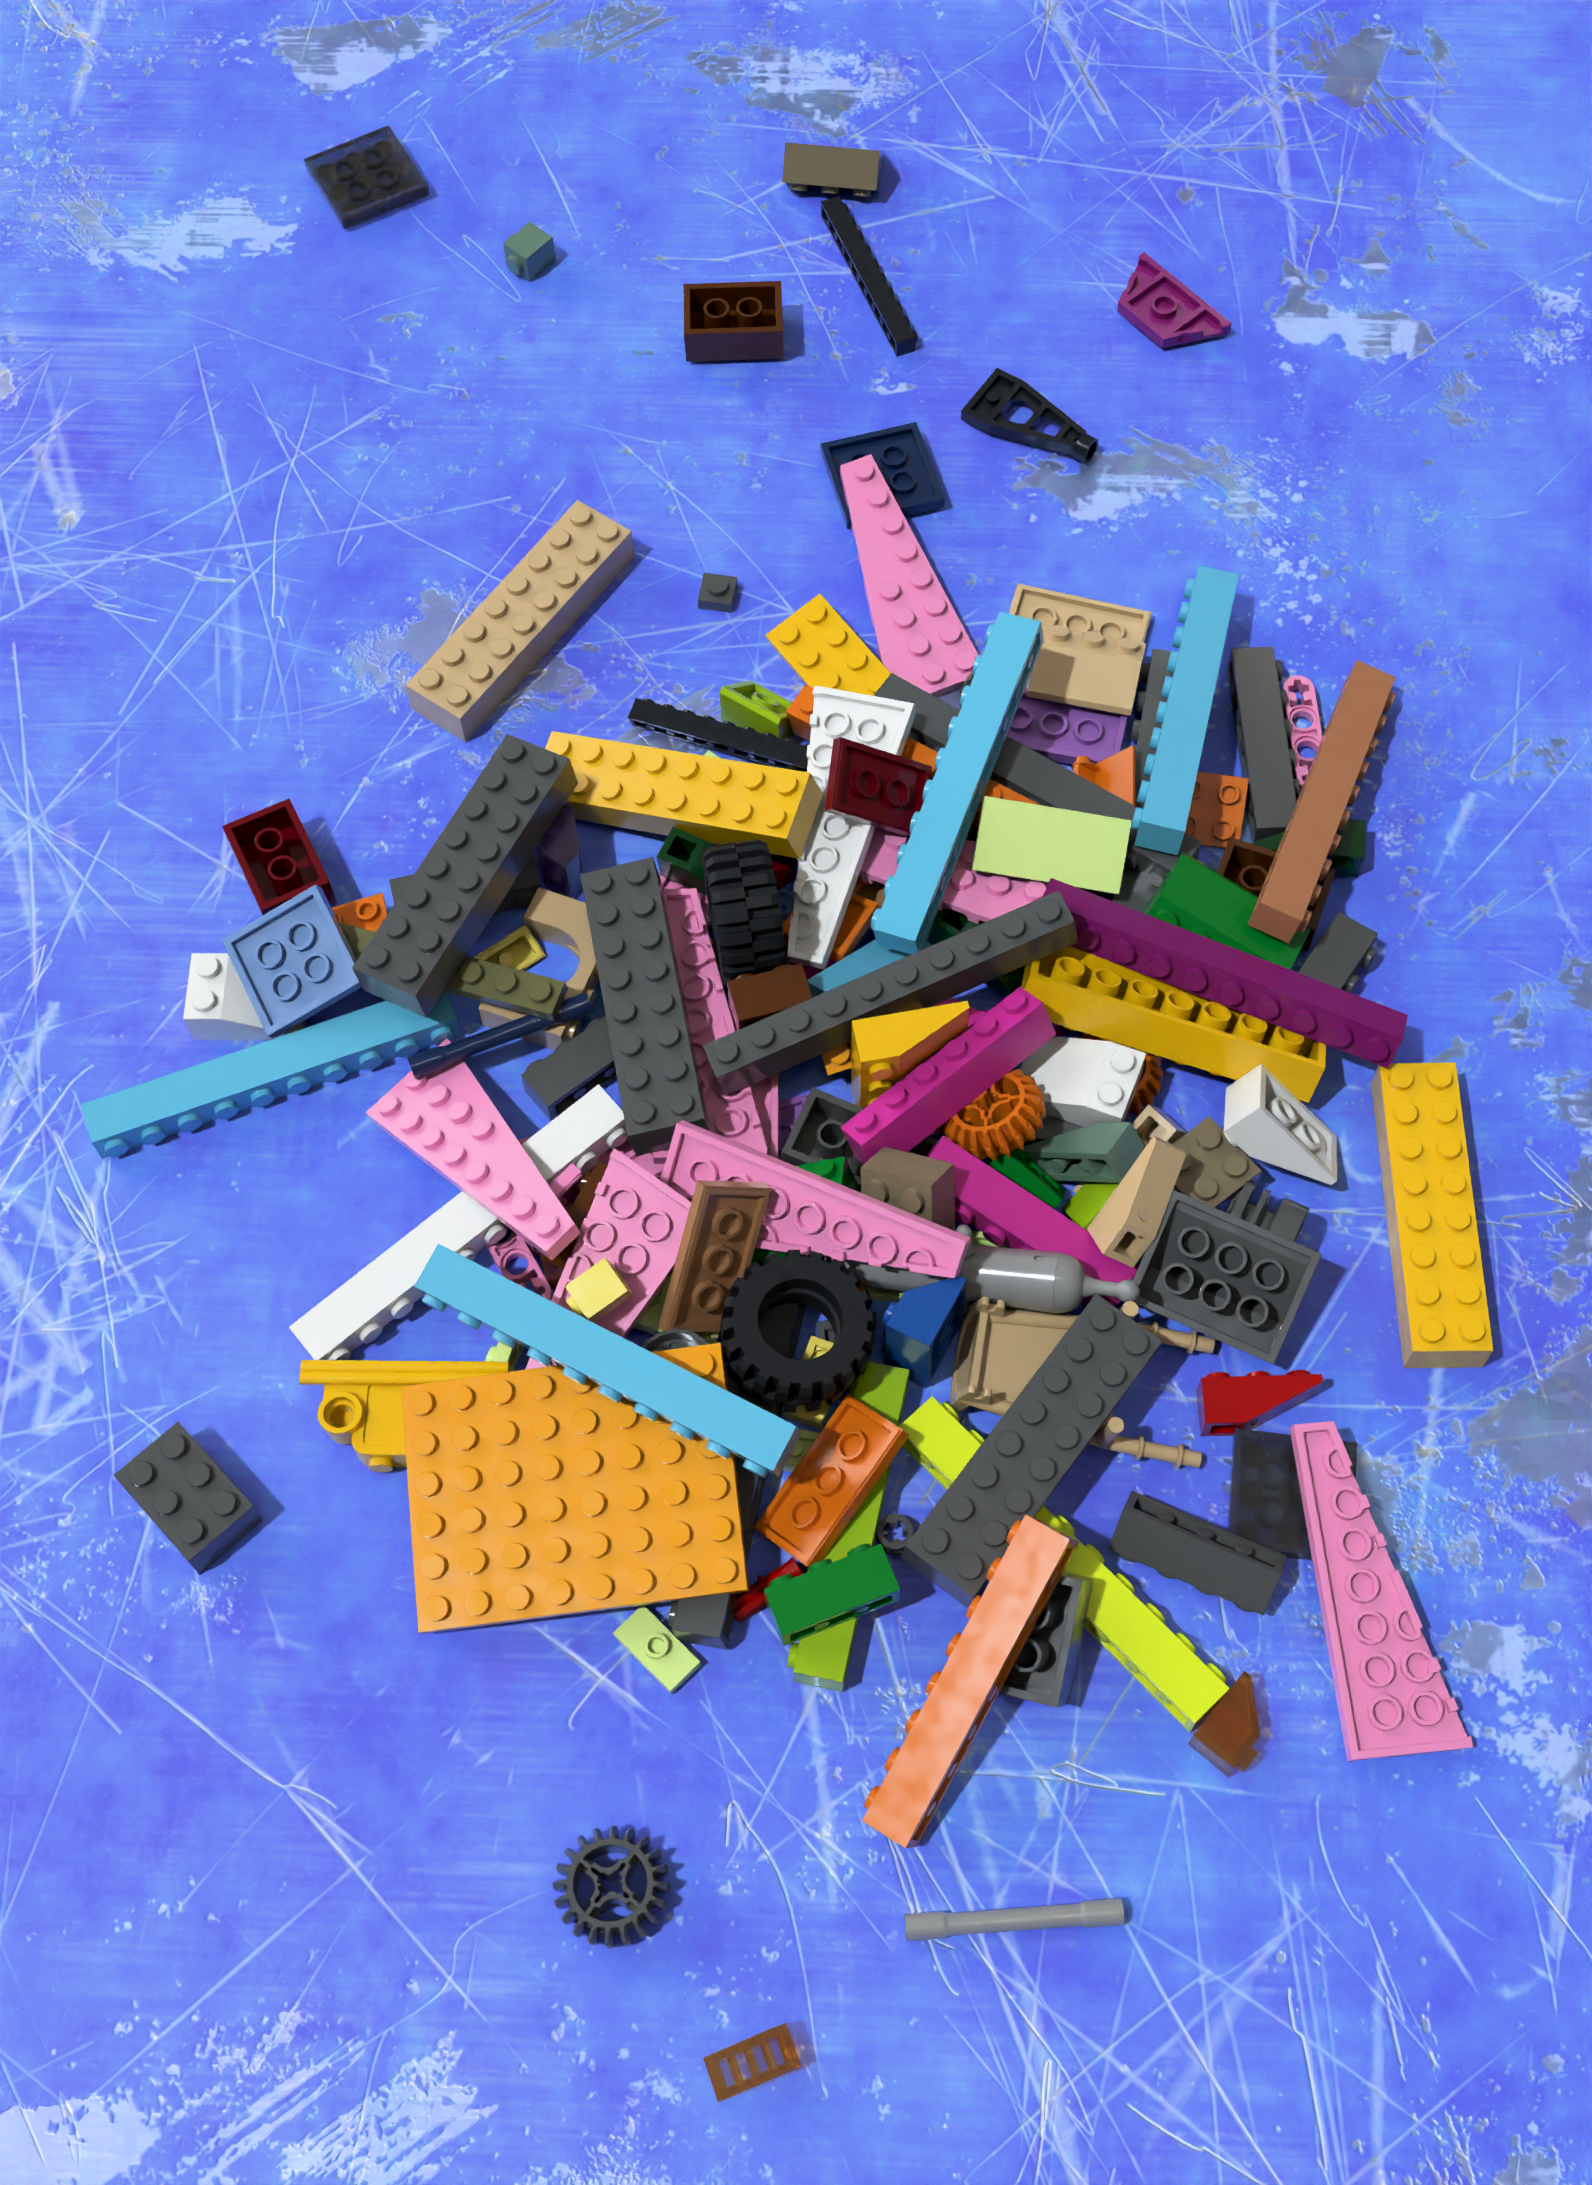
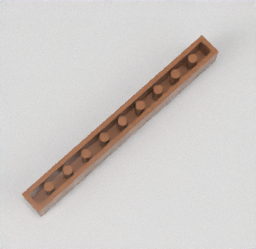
M1356 660L1343 684L1247 925L1288 944L1296 931L1304 932L1312 916V912L1307 910L1308 905L1314 906L1322 889V886L1317 884L1318 879L1324 880L1332 863V860L1327 859V855L1332 856L1342 837L1336 833L1337 829L1343 830L1351 813L1350 810L1346 809V805L1352 806L1360 790V786L1355 785V782L1360 783L1368 769L1369 762L1364 761V759H1370L1378 743V739L1374 738L1373 735L1378 736L1387 719V716L1382 714V712H1388L1396 693L1392 692L1391 688L1396 677Z

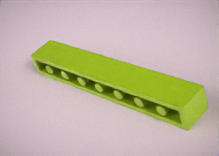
M868 1361L864 1374L860 1375L857 1385L848 1394L896 1426H899L909 1384V1369ZM892 1461L823 1560L831 1559L832 1562L848 1557L847 1552L859 1545L870 1544L871 1547L874 1546ZM859 1617L801 1639L799 1644L792 1643L787 1667L793 1668L794 1682L843 1692Z

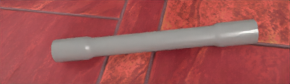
M1122 1898L1087 1900L1077 1904L945 1913L939 1911L904 1914L906 1941L944 1939L955 1935L1076 1926L1085 1928L1121 1926L1125 1923Z

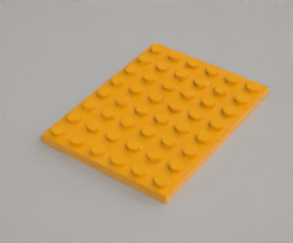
M721 1343L652 1352L728 1391L723 1345ZM561 1365L401 1387L418 1633H434L750 1591L735 1455L731 1453L729 1458L725 1459L706 1449L707 1440L694 1434L690 1441L671 1431L669 1428L672 1422L660 1416L657 1417L655 1422L633 1411L636 1404L623 1397L620 1403L606 1398L597 1392L600 1385L586 1379L584 1385L573 1381L562 1374L565 1367Z

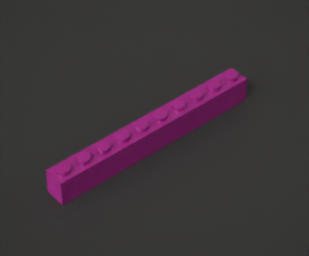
M1053 878L1050 879L1043 894L1044 897L1058 890L1060 891L1075 920L1078 942L1070 945L1072 947L1385 1068H1389L1403 1040L1408 1018L1407 1014Z

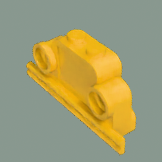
M301 1360L299 1383L300 1385H324L323 1400L319 1405L317 1415L320 1425L333 1441L339 1444L352 1443L360 1461L368 1466L371 1471L390 1472L393 1470V1467H407L401 1387L509 1372L510 1363L506 1361Z

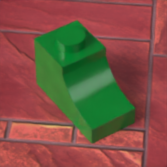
M1016 1148L1012 1150L1010 1158L1005 1154H1001L995 1162L991 1158L985 1162V1164L1053 1209L1063 1200L1065 1188L1021 1149Z

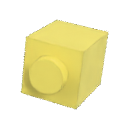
M606 1258L600 1260L565 1286L571 1295L566 1301L572 1311L582 1317L585 1316L594 1323L634 1295L612 1262Z

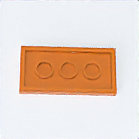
M847 1394L753 1528L808 1568L812 1564L823 1560L909 1435Z

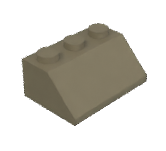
M785 142L782 183H790V190L808 191L809 185L821 186V193L839 194L840 188H850L854 196L871 197V190L879 191L885 152Z

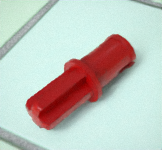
M791 1557L787 1562L766 1576L758 1575V1581L749 1587L750 1591L738 1594L735 1598L736 1608L733 1614L736 1620L743 1621L766 1606L764 1589L770 1587L769 1583L772 1580L786 1574H792L793 1578L804 1574L794 1557Z

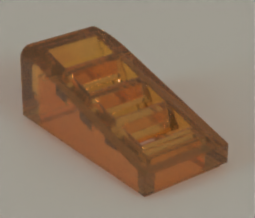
M786 2023L703 2058L718 2103L802 2070ZM776 2040L785 2063L779 2066L776 2065L769 2043ZM758 2047H761L768 2070L760 2073L752 2051ZM743 2053L752 2076L746 2080H743L735 2057ZM725 2060L728 2061L735 2085L728 2088L719 2063Z

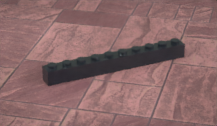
M839 196L821 201V217L896 357L914 352L915 343L918 341L916 331L911 329L907 315L902 313L900 302L894 298L892 287L887 285L885 274L880 272L876 258L873 259L871 256L870 247L864 243L862 232L857 230L854 217H850L847 204L843 203Z
M635 698L628 715V719L633 727L770 766L807 772L808 758L806 754L807 745L810 744H798L790 738L780 739L769 732L762 734L747 726L741 728L730 721H716L711 716L704 715L702 717L687 709L683 711L677 710L672 705L656 704L648 698L643 700Z

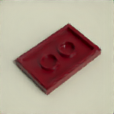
M842 737L834 739L824 811L910 837V822L914 812H920L923 805V790L927 780L930 779L932 766Z

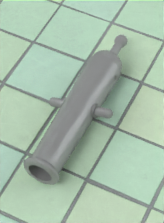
M963 1224L957 1227L956 1232L971 1238V1229L967 1225ZM971 1240L958 1275L967 1279L963 1316L969 1306L981 1297L990 1298V1304H996L997 1300H1003L1006 1307L1059 1314L1075 1310L1080 1306L1084 1298L1094 1296L1095 1294L1118 1297L1123 1302L1135 1301L1140 1294L1139 1286L1134 1281L1127 1279L1118 1283L1094 1279L1086 1275L1084 1265L1080 1261L1061 1252L974 1245ZM824 1256V1261L831 1264L832 1257ZM847 1259L840 1261L844 1264L843 1272L847 1276L854 1272L860 1278L861 1286L905 1292L949 1279L948 1277L909 1272V1269L886 1265L882 1267L870 1266L867 1262Z

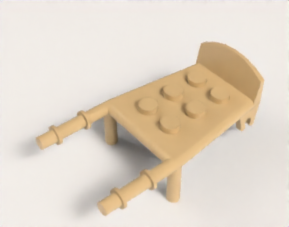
M981 1297L969 1306L963 1316L953 1366L949 1405L956 1413L968 1406H972L1003 1416L1079 1315L1005 1309V1301L997 1300L996 1304H990V1298ZM1127 1301L1119 1310L1133 1319L1137 1315L1139 1307L1134 1301ZM1152 1322L1151 1325L1138 1323L1162 1340L1161 1344L1185 1348L1186 1352L1190 1354L1194 1350L1212 1354L1214 1350L1215 1339L1197 1335L1196 1330H1190L1189 1333L1158 1327L1157 1322ZM1113 1412L1089 1443V1445L1101 1449L1134 1455L1135 1460L1145 1457L1173 1463L1174 1468H1179L1180 1465L1199 1468L1202 1460L1201 1452L1183 1449V1444H1177L1176 1447L1144 1441L1143 1436H1138L1137 1439L1119 1436L1118 1434L1124 1429V1422L1119 1417H1113Z

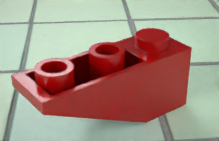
M1293 1370L1286 1373V1375H1270L1267 1371H1254L1246 1376L1230 1377V1374L1226 1372H1214L1206 1377H1201L1196 1390L1200 1436H1237L1256 1428L1316 1396L1323 1383L1322 1374H1310L1307 1370Z

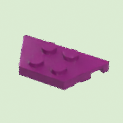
M1145 252L1140 255L1136 270L1128 280L1127 289L1123 291L1118 301L1117 311L1161 348L1227 335L1231 330L1232 323Z

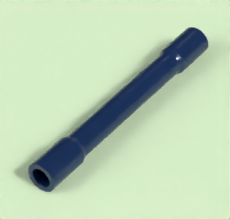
M586 992L563 1000L555 1021L526 1015L448 1045L437 1046L407 1057L416 1079L446 1068L449 1064L556 1024H565L592 1014L593 1010Z

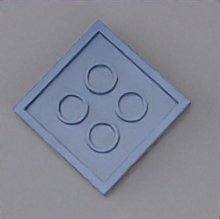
M316 884L222 940L268 1037L275 1038L362 987L352 970L357 959L322 888Z

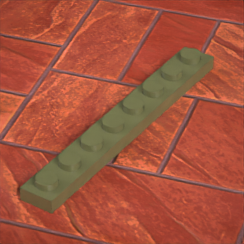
M338 922L356 959H358L375 932ZM466 956L444 992L555 1021L568 987L564 981Z

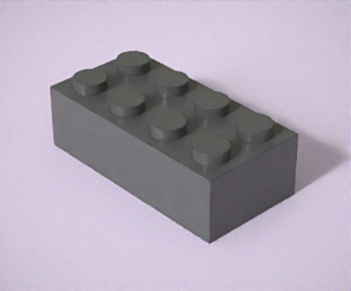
M812 1087L781 1151V1160L798 1166L845 1156L861 1189L860 1168L864 1164L856 1158L840 1127L864 1108ZM928 1136L912 1148L909 1153L927 1157L939 1139Z

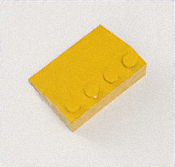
M968 1001L852 1020L851 1091L854 1105L862 1108L867 1107L968 1027L970 1008Z

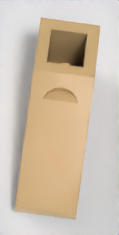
M1152 1137L1087 1228L1103 1255L1132 1268L1136 1265L1157 1235L1186 1157V1152L1183 1149L1158 1137Z

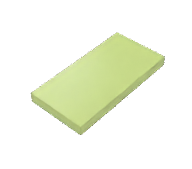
M984 796L971 870L1049 883L1050 879L1053 878L1076 888L1118 895L1132 820Z

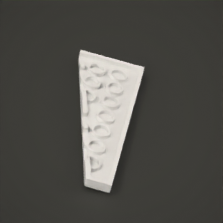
M815 685L812 692L814 696L813 713L810 714L809 723L811 726L810 745H807L806 754L808 758L807 772L811 773L823 792V796L800 859L797 858V880L794 881L793 889L795 894L793 917L790 920L787 957L792 963H802L805 966L825 970L876 828L824 811L833 740L842 737L901 756L917 709L915 704Z

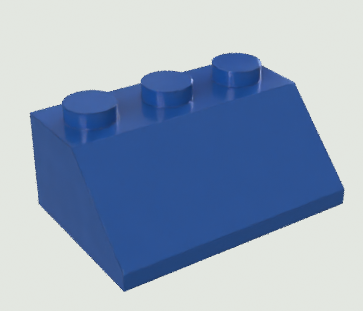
M957 1276L910 1289L903 1293L898 1303L895 1301L890 1303L882 1320V1323L886 1324L882 1333V1338L885 1341L881 1349L885 1353L884 1365L909 1369V1380L927 1389L961 1327L966 1295V1278Z

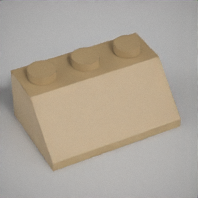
M1042 625L1044 642L1031 672L1026 696L1131 716L1140 680L1146 643L1137 642L1127 637L1119 639L1103 636L1095 631L1081 632L1070 630L1062 625Z

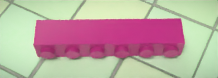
M1022 987L1017 988L842 1125L840 1128L856 1158L865 1164L883 1146L909 1152L1053 1038L1056 1032L1044 1004Z
M942 1136L928 1153L927 1157L954 1163L955 1219L964 1224H972L981 1230L985 1239L997 1246L1003 1245L1006 1248L1061 1252L1070 1255L1084 1265L1086 1275L1097 1280L1119 1283L1122 1280H1132L1139 1267L1138 1264L1132 1268L1103 1255L1087 1230L945 1136ZM1093 1296L1084 1298L1082 1302L1087 1306ZM1100 1296L1114 1307L1120 1302L1118 1297Z

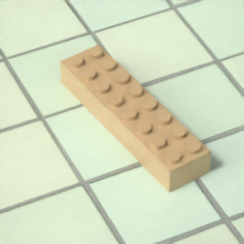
M577 500L408 681L405 687L411 709L466 743L635 557L632 531Z

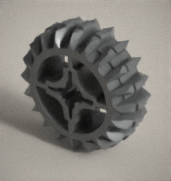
M617 1826L610 1827L608 1839H603L600 1829L595 1828L593 1829L595 1842L588 1844L586 1838L581 1835L577 1838L582 1848L581 1852L576 1853L571 1848H567L564 1851L566 1857L572 1861V1864L569 1866L564 1863H558L556 1866L557 1872L566 1876L567 1879L553 1882V1889L555 1891L566 1892L565 1895L555 1899L554 1903L557 1909L570 1907L561 1917L565 1925L571 1924L578 1919L573 1929V1934L577 1938L581 1937L589 1928L588 1943L592 1946L597 1944L601 1934H605L604 1941L607 1948H613L615 1944L614 1935L620 1934L624 1946L631 1945V1938L628 1931L635 1928L640 1938L646 1937V1930L641 1923L646 1919L651 1925L657 1926L660 1922L657 1915L651 1911L654 1907L659 1910L667 1909V1901L658 1897L657 1894L670 1892L671 1886L669 1882L657 1881V1879L667 1875L669 1870L666 1864L653 1866L662 1857L661 1851L658 1848L645 1854L650 1845V1840L647 1836L642 1837L634 1845V1829L628 1828L623 1840L619 1839ZM608 1853L627 1855L624 1859L620 1858L611 1867H601L595 1862H591L595 1858ZM638 1862L643 1866L647 1875V1889L642 1901L628 1888L629 1881L634 1874L633 1869ZM582 1872L595 1884V1891L589 1899L590 1905L585 1911L580 1907L577 1898V1885ZM598 1876L610 1882H614L617 1878L620 1879L621 1877L622 1880L618 1881V1884L624 1896L613 1891L608 1892L606 1896H602L601 1893L606 1892ZM615 1905L622 1906L628 1911L631 1910L633 1912L629 1916L616 1921L596 1919L599 1914L603 1915L610 1907Z

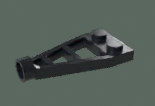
M999 368L995 369L961 410V420L989 434L1066 453L1085 464L1092 459L1098 447L1097 438L1087 434L1085 429L1028 383ZM1015 401H1021L1033 410L1034 414L1026 423L1020 424L1003 418ZM1044 418L1052 420L1061 427L1055 436L1037 432L1035 429Z

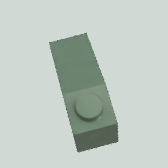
M1098 1122L1026 1145L1022 1151L1053 1179L1058 1181L1120 1183L1145 1146L1131 1122Z

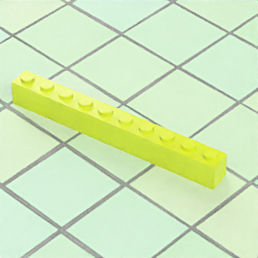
M931 1396L898 1427L909 1435L902 1447L947 1491L985 1440L974 1430L968 1432L958 1422L960 1418L946 1402L940 1404ZM1045 1503L1035 1518L1079 1542L1064 1571L1094 1578L1084 1628L1190 1733L1225 1698L1230 1689L1225 1684L1227 1681L1225 1676L1213 1664L1208 1663L1205 1665L1194 1654L1196 1649L1183 1634L1177 1633L1175 1635L1164 1624L1165 1618L1161 1612L1150 1603L1144 1605L1133 1594L1135 1589L1123 1575L1119 1573L1114 1575L1103 1564L1105 1560L1100 1552L1090 1544L1084 1546L1074 1536L1075 1530L1072 1525L1061 1515L1055 1517L1045 1507Z

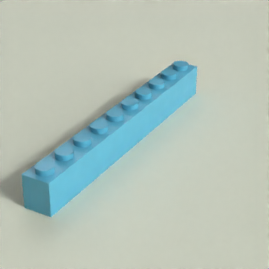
M1198 565L1195 578H1187L1183 598L1189 599V602L1182 601L1177 621L1184 625L1183 627H1176L1172 647L1178 648V652L1171 650L1166 672L1173 674L1172 677L1165 676L1160 696L1167 698V701L1159 702L1155 723L1161 724V727L1153 728L1149 749H1154L1155 754L1148 753L1143 775L1149 776V781H1141L1137 802L1143 803V808H1135L1130 828L1137 830L1135 846L1178 856L1186 830L1239 574Z
M999 612L995 624H990L986 631V647L983 654H978L974 661L972 671L974 677L970 686L966 685L962 691L960 699L961 710L958 717L954 716L950 721L948 728L949 740L946 747L940 748L935 761V768L937 770L933 780L928 779L924 786L922 795L923 805L920 812L915 811L910 822L911 835L907 844L903 843L900 846L897 855L898 867L895 875H890L886 881L883 905L881 909L877 908L872 916L871 929L880 946L911 955L924 948L1044 642L1041 621Z
M447 992L442 993L427 1018L386 1000L83 1103L81 1108L91 1142L101 1159L108 1156L117 1157L134 1147L158 1143L169 1135L181 1131L190 1132L196 1130L204 1123L216 1119L231 1118L239 1111L254 1106L263 1107L269 1105L274 1099L289 1094L304 1093L310 1087L324 1082L339 1081L347 1074L362 1069H374L380 1066L382 1062L397 1057L412 1056L420 1049L432 1045H440L446 1038L452 1041L453 1038L461 1036V1032Z
M440 1244L436 1246L414 1286L425 1295L422 1302L442 1313L446 1307L451 1308L459 1313L456 1319L477 1331L482 1324L494 1331L491 1337L512 1349L516 1343L528 1348L529 1351L526 1355L547 1367L551 1361L565 1367L562 1374L579 1384L584 1385L586 1379L600 1385L597 1392L616 1403H620L622 1397L635 1403L633 1411L653 1422L656 1421L658 1416L672 1422L669 1429L690 1441L694 1434L707 1440L706 1449L725 1459H728L731 1453L745 1460L742 1467L759 1477L765 1478L767 1472L779 1477L801 1435V1431L792 1423Z

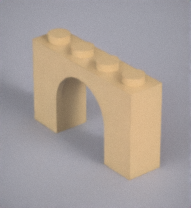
M538 887L524 915L525 925L535 938L562 946L570 950L579 959V965L575 974L566 982L568 990L564 999L586 992L592 1007L596 997L595 988L599 982L586 904L585 902ZM481 1002L478 1008L482 1024L488 1028H494L529 1015ZM581 1018L565 1024H556L520 1039L555 1050L565 1039H573L579 1035Z

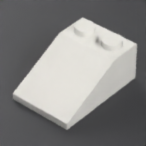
M192 953L183 1020L193 1040L274 1039L267 1036L228 953ZM306 1020L277 1037L304 1029Z
M1054 1036L1027 1057L1020 1069L1026 1076L1030 1075L1035 1080L1038 1088L1041 1089L1047 1115L1085 1127L1098 1122H1124L1143 1072L1146 1053L1111 1041Z
M1260 1064L1226 1087L1223 1131L1230 1144L1234 1147L1239 1146L1249 1157L1329 1185L1337 1182V1136L1266 1067Z

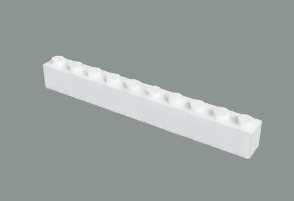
M598 1084L525 1141L522 1147L548 1185L571 1163L578 1167L582 1173L587 1172L597 1163L600 1155L609 1148L615 1149L628 1138L623 1111ZM460 1192L299 1318L289 1328L314 1360H348L352 1351L362 1343L367 1344L375 1340L381 1334L382 1328L394 1318L399 1319L412 1310L414 1302L424 1295L414 1286L438 1244L474 1261L476 1253L487 1246V1244L494 1245L506 1235L509 1227L464 1192Z

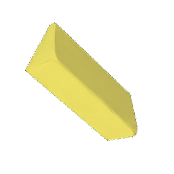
M524 925L473 958L523 971L546 955L528 927Z

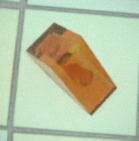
M1246 1671L1240 1675L1196 1730L1188 1743L1190 1747L1228 1778L1236 1768L1244 1773L1259 1753L1253 1748L1260 1737L1252 1678Z

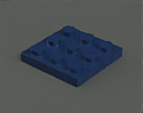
M917 422L820 443V453L847 529H851L852 522L841 481L840 465L870 454L904 516L944 507L945 497Z

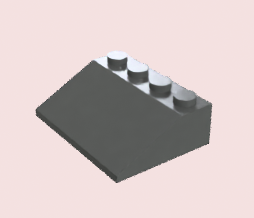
M1173 1190L1157 1235L1145 1251L1133 1279L1140 1289V1294L1134 1302L1139 1306L1274 1365L1322 1254Z

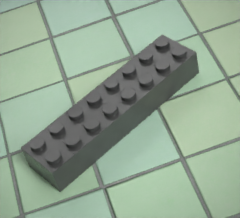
M509 734L505 736L352 967L364 991L423 1017H428L577 786L578 781L569 758Z
M653 857L580 874L627 1136L636 1156L669 1149L676 1123L682 1120L711 1131L662 882Z
M1095 1294L907 1542L900 1558L968 1608L987 1583L986 1576L994 1560L997 1557L1002 1558L1010 1544L1006 1541L1007 1535L1013 1524L1018 1519L1022 1521L1025 1514L1033 1517L1038 1514L1153 1358L1162 1340L1098 1294Z

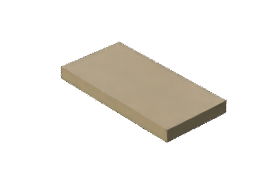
M1020 583L1017 584L1009 614L1041 621V625H1062L1070 630L1081 632L1095 631L1103 636L1119 639L1127 637L1141 643L1145 642L1152 615L1150 611Z

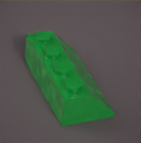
M1185 852L1181 853L1143 910L1144 914L1290 970L1310 932V928L1307 926L1303 933L1296 931L1288 944L1247 925L1258 896Z

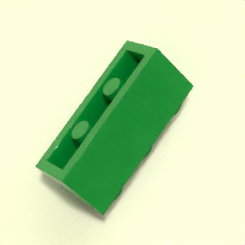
M870 1544L859 1545L847 1552L848 1557L832 1562L831 1559H824L812 1564L808 1568L809 1572L794 1578L792 1574H786L769 1583L770 1587L764 1589V1598L783 1647L900 1601L901 1589L882 1544L873 1547Z

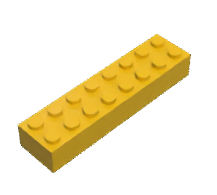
M554 731L551 732L545 747L549 751L570 759L578 781L577 786L557 816L667 836L672 827H675L709 843L718 845L760 839L767 843L770 854L800 859L823 796V792L809 772Z
M1068 946L1031 962L1025 967L1021 987L1044 1004L1051 1023L1061 1025L1068 1030L1087 1033L1099 1037L1103 1041L1119 1043L1146 1054L1151 1053L1170 1059L1180 1065H1189L1208 1071L1215 1076H1224L1234 1080H1238L1262 1064L1299 1100L1308 1103L1325 1070L1326 1044L1075 947Z
M1456 1062L1391 1063L1389 1068L1378 1065L1371 1082L1403 1368L1483 1367L1493 1352V1343Z

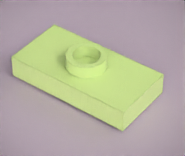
M641 1605L613 1632V1636L670 1694L701 1666V1662L644 1605Z

